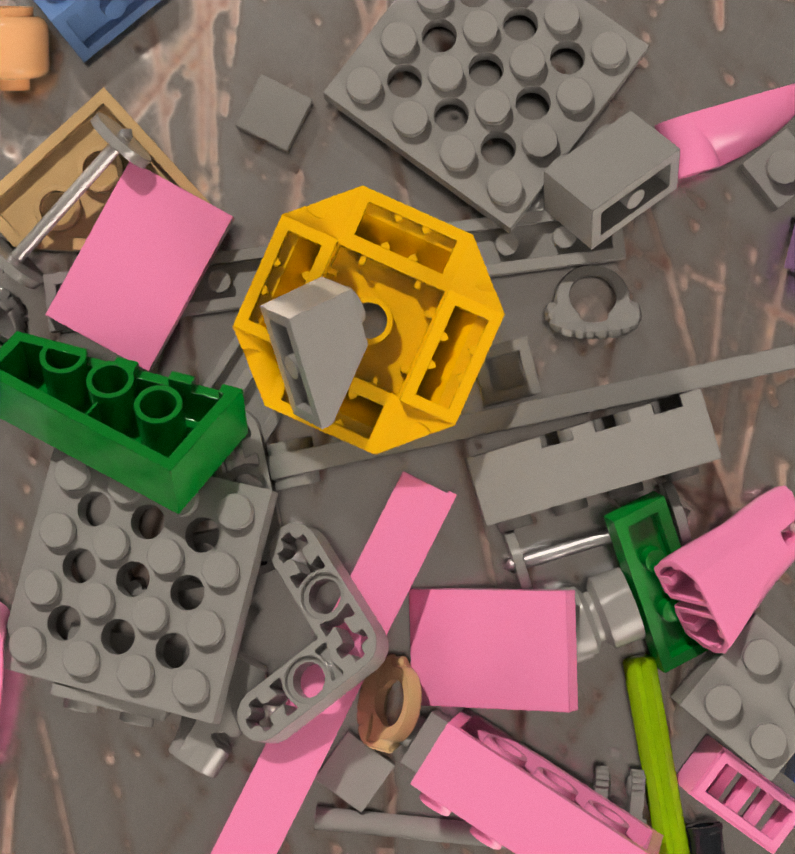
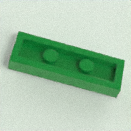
M652 491L604 515L603 517L622 573L630 587L644 625L645 641L649 653L655 659L657 668L667 673L708 651V649L702 647L686 634L675 613L674 605L680 600L672 599L665 593L654 571V566L681 547L665 497Z

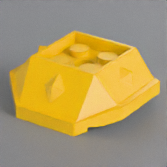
M362 185L281 215L234 321L233 329L266 407L376 455L456 425L505 313L473 234ZM320 277L352 288L363 305L375 304L385 312L387 317L385 330L375 338H366L368 346L333 424L324 429L293 414L260 305Z

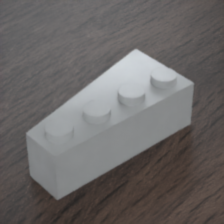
M696 389L464 458L484 525L490 526L497 523L499 532L504 533L533 524L531 513L553 507L555 516L568 514L589 507L586 497L607 491L611 499L631 495L644 490L642 481L664 475L666 482L684 479L699 474L698 465L721 459L722 456L701 389Z

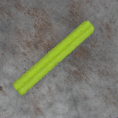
M649 654L631 656L624 659L623 666L641 768L644 770L646 777L645 790L651 824L654 830L663 835L659 854H690L657 664L653 656Z

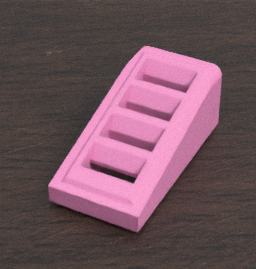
M709 735L702 739L676 775L678 785L688 794L771 854H775L795 826V799ZM738 772L742 774L723 802L720 801L719 797ZM757 786L761 788L755 799L743 815L740 816L738 812ZM776 799L780 802V805L764 827L759 830L755 827Z

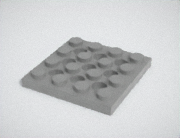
M394 0L325 89L323 95L324 100L510 234L543 191L544 170L558 156L569 154L574 150L646 55L649 45L585 0H488L480 7H468L460 0ZM524 15L535 23L537 31L530 39L524 41L514 40L506 34L503 27L505 22L513 16ZM434 27H445L453 32L456 42L448 51L434 52L428 49L423 42L425 33ZM562 48L573 49L582 57L583 66L576 73L562 74L552 66L550 61L552 54ZM480 60H491L499 65L503 75L497 83L490 86H482L472 80L469 74L470 68ZM402 71L414 73L422 83L420 90L415 95L407 98L394 95L388 87L389 80L393 75ZM537 93L546 99L549 111L540 119H526L517 111V100L524 94ZM445 105H457L464 109L468 116V121L460 130L445 131L435 122L434 116L436 112ZM502 138L513 146L515 155L507 164L492 165L483 158L481 153L482 146L490 139Z
M54 448L6 626L4 669L207 723L220 724L278 493L273 490L211 476L184 509L177 514ZM104 494L110 502V515L101 525L92 526L86 517L87 505L95 496ZM158 507L164 515V527L155 538L145 539L139 530V520L146 510ZM205 520H213L219 529L218 542L210 551L200 553L193 544V532L199 523ZM89 551L95 558V572L88 581L78 583L71 572L72 562L79 553ZM143 564L149 572V585L141 595L132 597L125 589L124 578L132 566ZM197 577L204 586V598L198 607L186 610L179 603L178 590L186 579ZM73 607L80 616V629L73 638L64 640L57 632V618L63 610ZM127 621L134 630V643L127 652L117 654L110 645V632L117 623ZM180 634L189 644V656L182 666L174 669L165 662L163 648L170 637Z

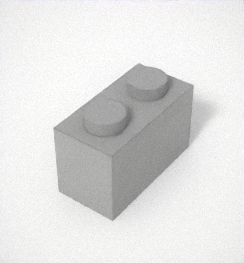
M629 111L612 124H605L600 127L589 140L569 154L558 156L544 170V210L589 248L593 249L677 188L680 148L633 111Z

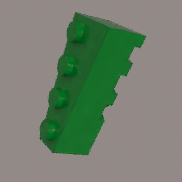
M16 331L0 348V418L177 514L184 509L248 434L244 395L241 388L222 384L220 390L197 385L194 376L172 371L169 377L140 370L139 364L136 361L117 357L115 361L92 358L88 356L87 349L19 331Z

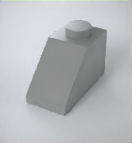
M320 277L260 305L293 414L324 429L333 424L368 346V342L362 322L365 320V310L358 295L352 288Z

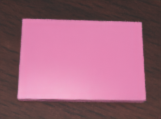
M129 161L45 315L123 358L138 362L140 367L151 372L235 218L146 168L142 169Z
M413 588L409 590L411 668L415 670L420 679L422 690L421 705L568 713L578 710L575 590Z

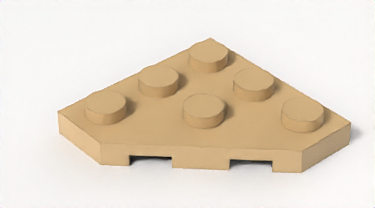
M103 87L0 181V232L16 248L107 146L108 143L91 124V119L97 112L110 117L124 129L132 128V136L143 146L152 159L145 167L147 170L202 200L210 202ZM119 154L34 250L80 252L129 161Z

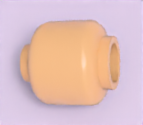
M0 6V90H30V79L40 78L49 71V30L47 22L39 16H34L33 7Z

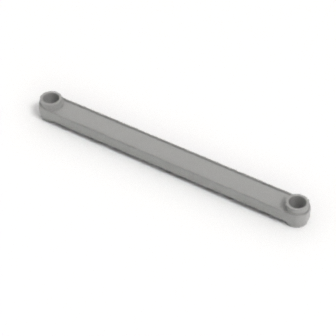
M795 344L461 415L455 426L376 455L345 441L313 447L311 436L270 444L266 446L268 453L266 459L270 478L274 481L275 491L321 482L319 470L795 369Z

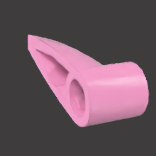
M795 83L685 114L655 125V130L680 148L678 180L723 166L754 150L780 131L795 115Z

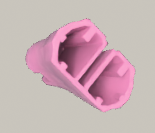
M777 486L759 495L723 524L680 547L654 566V571L665 593L672 599L680 600L674 605L675 613L686 634L713 653H726L767 593L795 561V497L793 492L786 486Z

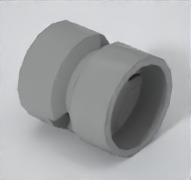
M619 567L589 577L586 592L582 593L574 586L569 588L565 586L557 589L575 590L577 663L591 659L595 654H598L602 641H606L613 648L617 649L646 638L638 607L626 578Z

